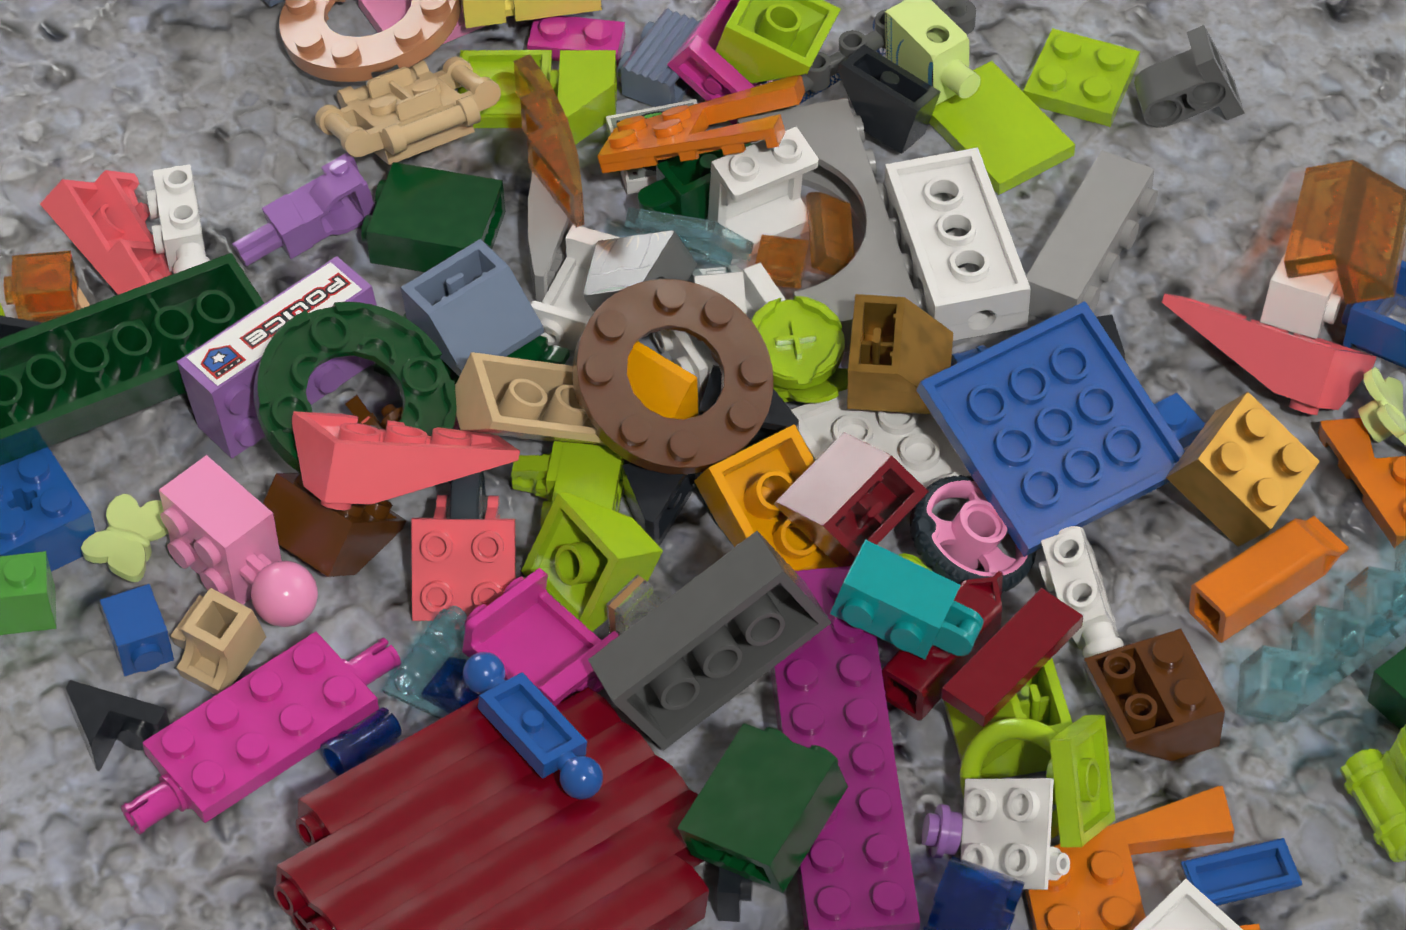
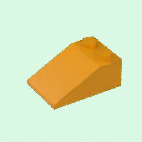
M795 424L709 467L694 480L715 521L734 547L758 531L794 571L838 567L774 505L776 500L815 462Z

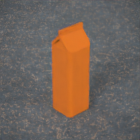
M1315 516L1308 520L1294 518L1192 584L1189 612L1218 642L1222 643L1326 575L1338 558L1349 550V547Z

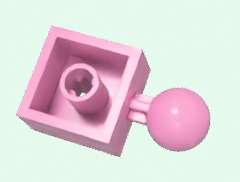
M207 455L159 489L164 511L161 513V519L168 529L170 543L167 545L168 551L179 566L184 569L191 567L200 575L201 581L207 590L212 588L243 605L252 599L253 607L257 614L267 623L278 627L295 626L311 615L318 599L316 581L312 574L302 565L292 561L281 560L273 512Z

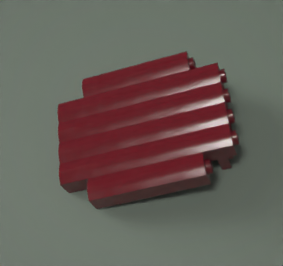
M589 687L555 707L587 740L586 755L584 756L594 759L602 769L603 783L600 790L594 796L581 800L567 795L560 784V770L542 779L478 709V697L299 798L298 819L295 825L300 838L308 848L277 865L276 886L274 887V895L279 906L286 914L291 915L297 930H686L705 918L709 895L708 887L694 869L704 860L691 855L678 830V826L699 794L689 789L675 768L664 759L655 755L641 734L630 725L621 721L607 700Z

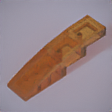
M529 54L514 61L516 94L520 98L522 129L527 135L529 168L577 228L585 224L583 191L577 149L568 119L551 84Z

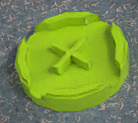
M794 296L793 300L784 301L778 298L769 301L755 312L751 320L760 332L768 349L773 368V384L786 389H806L822 384L837 371L844 356L845 338L838 316L824 303L804 296Z

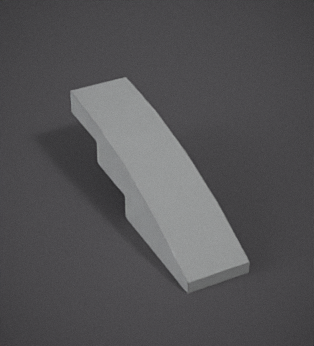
M545 128L534 161L528 196L530 269L535 299L538 302H542L567 257L565 237L573 225L572 206H568L570 202L568 169L564 168L566 164L564 131Z

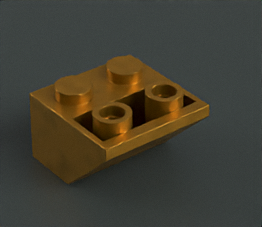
M855 294L848 364L847 409L931 414L916 389L920 381L951 367L953 332L906 297Z

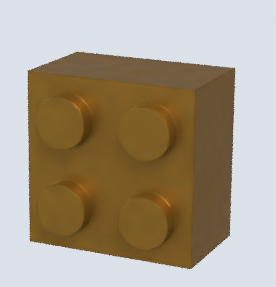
M1246 392L1214 412L1166 478L1237 547H1240L1273 528L1320 461L1249 392Z

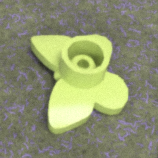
M1374 367L1364 374L1365 386L1374 400L1358 409L1360 418L1369 434L1378 443L1394 435L1406 446L1403 385L1401 381L1392 377L1383 379L1379 369Z
M122 494L116 496L109 503L106 511L108 523L106 530L92 534L82 544L81 550L85 560L92 563H108L110 571L130 582H139L144 577L146 562L151 557L152 548L150 541L158 540L168 534V529L161 519V513L164 512L161 500H152L139 507L137 501L131 495Z

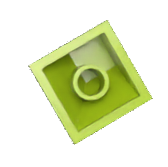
M740 0L724 28L715 51L750 83L808 74L841 8L824 0Z
M568 492L557 493L521 572L526 577L538 568L548 574L547 592L593 632L609 619L608 605L638 576L645 580L614 610L615 613L645 589L663 550L632 517Z

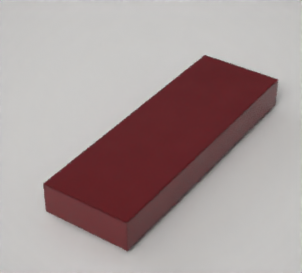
M1041 588L942 687L941 699L982 727H985L1082 627L1083 615Z

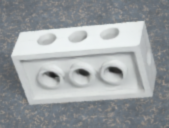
M978 147L885 164V187L889 202L887 213L889 218L895 217L897 219L901 235V245L899 247L901 253L908 252L913 267L912 284L914 289L920 288L922 290L926 313L953 332V341L1028 327L1031 288ZM950 228H955V229L952 230L951 232H948V233L945 232L946 230H948V229H950ZM965 263H968V264L965 265L964 267L958 268V266H960V265H962V264H965Z

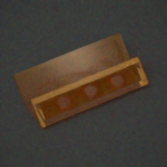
M1355 160L1307 167L1284 257L1288 279L1337 271L1346 305L1395 297L1406 241V190Z

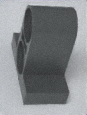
M1204 25L1187 32L1191 46L1190 50L1149 66L1140 71L1136 76L1134 84L1144 121L1148 125L1167 127L1217 106L1220 107L1227 120L1244 114L1235 80Z

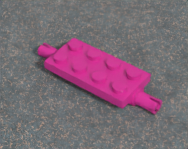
M315 631L143 741L145 755L161 774L159 777L160 783L131 802L121 806L126 820L131 827L136 824L134 830L139 835L177 809L180 812L186 809H193L204 823L208 822L379 710L378 699L367 685L401 665L397 651L392 645L386 648L385 646L389 643L383 637L377 643L347 661L341 659Z

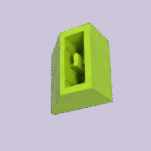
M1052 658L985 727L1002 719L1027 718L1041 722L1060 733L1073 723ZM943 700L958 754L962 761L968 744L984 727ZM1022 739L1007 740L996 745L987 754L982 765L981 779H1002L1046 771L1051 756L1042 747L1033 742Z

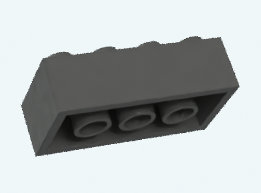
M756 531L701 574L694 577L675 594L652 609L620 636L610 641L603 649L589 658L588 661L611 701L664 751L832 622L804 580L768 541Z

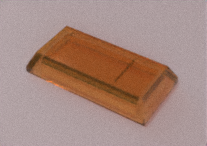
M810 192L806 195L811 267L831 275H836L855 257L850 203L825 193Z

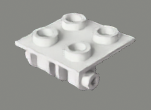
M965 779L959 888L1048 890V880H1058L1062 875L1068 873L1070 869L1068 855L1062 853L1056 847H1050L1054 779Z

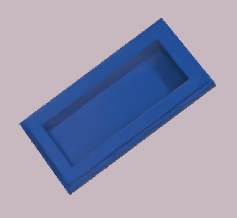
M1284 838L1186 860L1180 864L1185 878L1216 906L1302 886V880Z

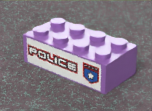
M338 256L177 361L198 427L231 459L247 448L257 444L265 437L256 414L254 382L265 348L275 333L297 314L305 310L310 313L318 309L332 307L334 302H361L377 306L372 286ZM356 356L335 357L319 365L308 380L306 395L309 403L312 405L328 393L335 391L340 385L365 368L372 366L375 362Z

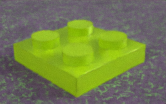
M1052 28L1023 92L1041 109L1111 127L1138 67L1140 51Z

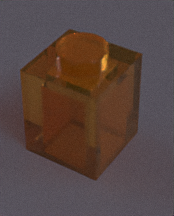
M71 250L12 256V276H4V295L7 305H15L18 319L46 322L78 310L79 281Z

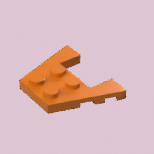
M1361 418L1320 421L1318 436L1324 447L1330 446L1339 459L1338 467L1346 479H1352L1363 494L1362 502L1394 549L1406 548V456L1375 458L1369 433Z

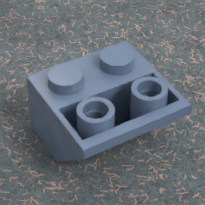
M481 239L400 287L407 319L431 338L442 353L440 358L459 377L471 352L506 357L544 333L541 321L509 265Z

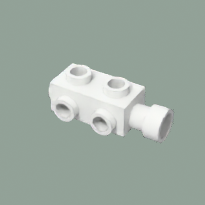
M191 165L153 170L155 190L146 192L151 219L160 218L161 223L160 225L152 226L156 254L166 253L169 272L174 271V274L210 261L206 257Z
M1078 526L1067 527L1060 530L1058 535L1042 540L1041 543L1046 560L1039 562V568L1048 591L1055 590L1059 600L1083 615V625L1072 638L1080 650L1083 649L1084 658L1123 647V641L1118 638L1119 634L1115 624V617L1109 605L1102 581V574L1099 571L1094 551L1086 538L1084 529Z

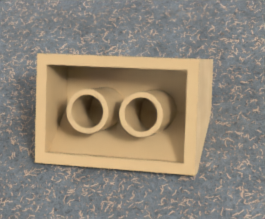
M470 353L455 385L456 417L460 430L516 437L524 440L562 441L607 446L595 434L597 429L589 419L584 408L579 407L573 385V366L482 353Z

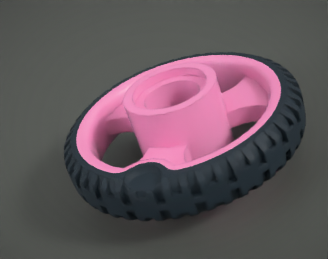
M955 475L945 477L933 482L926 488L929 492L912 509L910 533L918 555L922 556L921 560L926 563L928 568L958 584L969 579L993 577L998 571L1003 572L1002 593L1014 588L1026 577L1034 564L1037 551L1023 557L1015 544L1016 556L1014 559L1005 555L998 548V544L1007 533V526L998 516L991 503L987 501L972 476ZM949 498L969 499L952 521L942 520L932 513L933 507L942 500ZM983 565L985 572L977 571L975 569H978Z

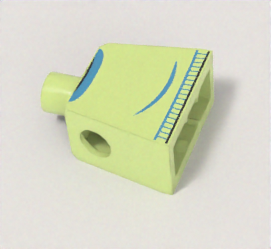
M904 0L885 11L886 58L941 91L936 105L955 94L965 99L977 91L981 79L978 74L969 68V39L967 34L932 0Z

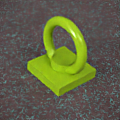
M1084 715L1060 733L1032 719H1002L980 730L970 741L964 752L960 766V787L963 799L965 779H981L983 762L987 754L996 745L1011 739H1022L1033 742L1047 751L1051 759L1048 763L1046 778L1054 779L1053 805H1056L1052 812L1051 839L1059 835L1061 847H1082L1115 820L1105 715Z

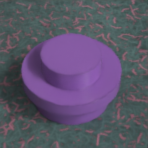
M939 804L934 814H926L922 827V845L929 846L932 858L941 859L944 854L956 855L962 835V814L950 811L949 805Z

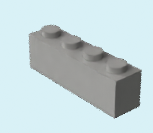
M1103 150L1100 152L1026 275L1031 288L1030 315L1047 320L1084 301L1094 312L1100 298L1102 283L1104 281H1112L1119 266V254L1123 248L1129 250L1132 247L1138 233L1140 218L1142 216L1149 217L1154 209L1158 196V191L1152 189L1154 168Z

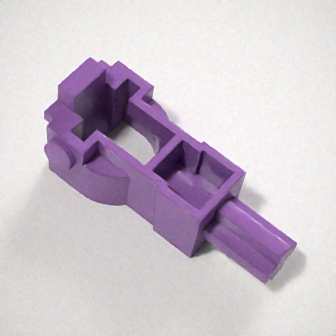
M348 153L339 156L321 167L323 175L264 206L262 210L267 224L232 243L243 265L248 266L281 246L290 259L312 248L314 244L331 234H345L363 225L365 216L367 214L373 215L375 204L367 182L359 173L354 157Z

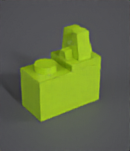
M554 441L552 452L549 454L519 455L518 461L513 462L512 487L514 490L535 493L536 496L548 500L543 502L541 527L557 493L568 492L619 512L623 494L622 465L625 462L621 456L613 452L608 446Z

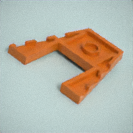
M797 75L691 106L673 107L660 115L644 119V116L626 118L617 123V127L614 128L597 155L602 173L656 166L658 160L679 156L681 162L695 160L699 158V154L722 149L723 155L741 153L746 150L744 144L765 140L767 149L779 147L786 133L781 114L706 130L712 124L799 105L806 92L802 76Z
M1223 786L1208 789L1107 826L1082 847H1061L1060 844L1052 846L1068 855L1070 869L1067 874L1062 875L1058 880H1048V890L1025 889L1033 930H1133L1146 916L1131 855L1233 842L1235 830ZM1259 924L1239 926L1243 930H1261Z

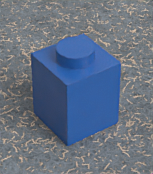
M150 584L100 599L107 631L124 676L151 671L162 664L174 661L168 630Z

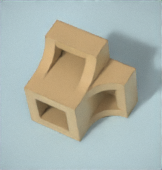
M212 588L207 591L204 597L199 595L170 635L174 644L185 650L176 669L181 677L214 695L233 685L266 638L253 610Z

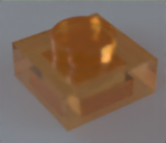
M762 234L755 264L761 262L776 286L801 289L809 255V240Z

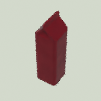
M998 571L993 577L969 579L960 583L961 586L954 601L978 612L984 622L971 652L965 656H957L932 645L926 659H923L900 649L882 669L887 702L914 719L921 721L942 698V687L1001 629L1003 572Z

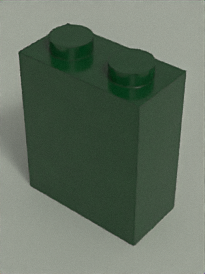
M393 162L387 179H381L378 183L375 195L376 207L373 215L367 214L365 216L361 238L362 242L368 243L370 263L419 272L430 270L479 239L492 249L506 213L503 180Z
M743 723L678 826V830L692 856L784 893L847 790L848 785L838 765V759L827 749L817 745H811L810 748L792 742L784 733L777 729L766 727L764 730Z

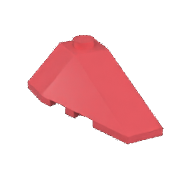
M293 411L292 426L303 486L321 500V505L335 510H349L352 504H375L509 464L519 459L520 450L498 435L437 427L432 430V436H427V433L423 430L405 426L404 422L387 420L386 430L358 424V417L353 415Z

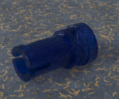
M381 707L375 714L352 730H344L338 736L329 738L320 746L321 754L332 772L337 776L342 775L365 762L368 756L389 741L399 737L402 734V729L393 713L388 715L389 710Z

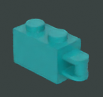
M866 539L841 586L830 612L831 615L846 621L849 625L867 631L894 644L897 648L923 659H926L932 645L957 656L968 655L984 624L983 618L978 612L954 601L961 586L960 584Z

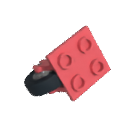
M484 471L452 480L451 495H437L433 518L411 519L412 621H466L475 608L482 604L487 606L502 596L507 586L516 579L515 519H500L499 496L486 495Z

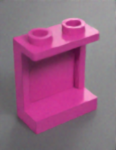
M717 0L667 64L706 101L763 85L759 82L750 83L715 51L724 28L740 0ZM737 119L729 120L732 125L737 124Z
M538 568L526 578L521 576L513 580L507 586L503 595L488 606L482 604L470 613L464 624L465 633L462 652L469 658L479 652L495 654L502 660L505 666V680L523 672L544 696L556 706L587 687L597 693L604 689L588 659L620 635L613 631L603 640L598 638L547 592L548 574L541 568Z

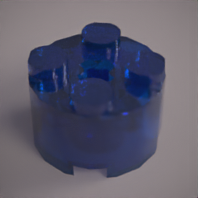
M952 856L933 900L935 902L927 926H924L923 930H1010L1025 882Z

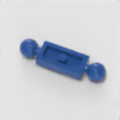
M479 652L472 655L464 665L463 678L469 689L480 694L478 709L542 779L560 770V784L567 795L581 800L594 796L602 786L603 772L600 765L594 759L584 756L586 755L587 740L523 672L505 680V666L498 656L490 652Z

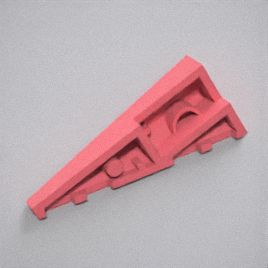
M105 170L95 182L62 179L40 205L118 295L172 275V272H169L165 253L156 254L153 235L148 230L145 222L150 215L147 204L138 203L135 190L140 184L135 173Z

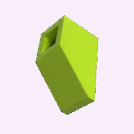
M560 50L559 69H551L550 73L551 97H558V103H549V128L564 131L565 150L571 149L606 123V116L616 115V50Z

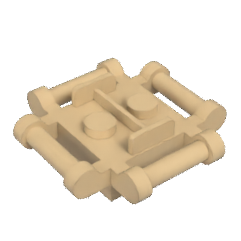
M451 57L444 63L443 69L436 73L430 72L426 62L422 60L409 68L402 67L368 80L367 85L353 89L351 86L338 90L337 99L341 109L330 104L324 105L317 111L315 122L324 133L335 135L341 140V146L351 156L362 157L374 152L388 165H391L393 162H399L474 133L473 124L481 121L479 111L494 106L500 99L501 89L492 79L480 77L474 73L471 64L462 57ZM464 87L468 92L459 94L454 89Z

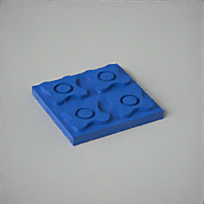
M1086 301L920 381L916 389L981 492L1007 526V532L1023 557L1043 548L1041 541L1058 535L1060 530L1071 526L1082 528L1169 483L1170 481L1166 478L1185 453L1184 448Z

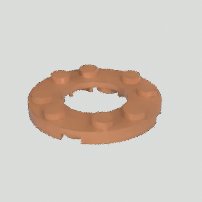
M286 0L281 11L279 28L290 59L303 71L330 81H366L373 78L371 72L387 71L395 65H398L399 68H409L437 50L447 40L458 22L461 12V1L411 0V6L406 15L392 27L377 34L352 37L340 35L329 29L327 25V20L329 19L327 14L334 3L339 1L345 2L346 0Z

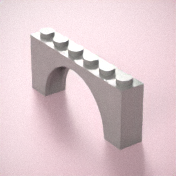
M847 98L738 118L737 124L781 114L785 131L797 126L819 159L816 169L803 174L802 185L818 190L839 202L854 217L864 237L862 245L846 267L818 285L794 292V296L809 297L824 303L838 316L845 338L844 352L850 351L855 294L906 297L926 312L922 290L920 288L913 289L911 283L913 281V267L908 252L901 253L899 249L901 235L897 219L895 217L889 218L887 214L889 202L884 183L877 184L875 180L877 168L872 149H864L863 146L865 133L862 119L860 116H853Z

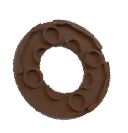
M656 279L636 283L618 291L604 301L594 312L586 324L575 349L573 359L574 390L579 407L584 408L589 419L597 429L595 434L605 445L623 459L647 470L666 474L700 473L742 451L761 428L772 401L773 368L768 349L760 332L750 318L732 301L720 293L697 283L677 279ZM661 330L683 331L696 337L698 341H703L710 349L711 355L719 365L722 373L721 392L715 404L702 415L684 420L666 418L646 408L633 393L627 377L628 356L635 343L650 333Z

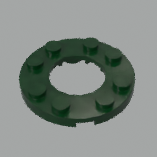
M334 302L332 307L318 309L310 313L305 310L287 321L271 338L257 368L254 382V404L260 426L273 449L288 465L301 474L292 426L293 411L312 412L311 404L307 399L306 389L309 377L319 365L335 357L356 356L375 362L390 373L400 388L403 409L399 422H404L405 426L423 430L427 433V436H432V430L437 427L453 429L457 411L454 380L450 381L448 372L440 359L442 353L437 345L414 323L393 311L376 305L361 302Z

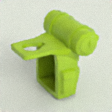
M1405 724L1390 750L1386 751L1384 755L1378 749H1365L1351 756L1339 770L1346 781L1344 783L1345 790L1355 798L1374 831L1373 838L1376 844H1379L1386 850L1393 862L1406 861Z

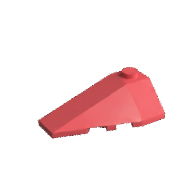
M1166 293L1163 296L1162 303L1273 393L1291 398L1290 408L1307 414L1318 415L1320 408L1339 410L1364 379V374L1371 370L1375 364L1377 356L1325 339H1314L1297 333L1291 335L1288 334V330L1264 324L1255 319L1249 321L1246 320L1247 316L1188 297Z

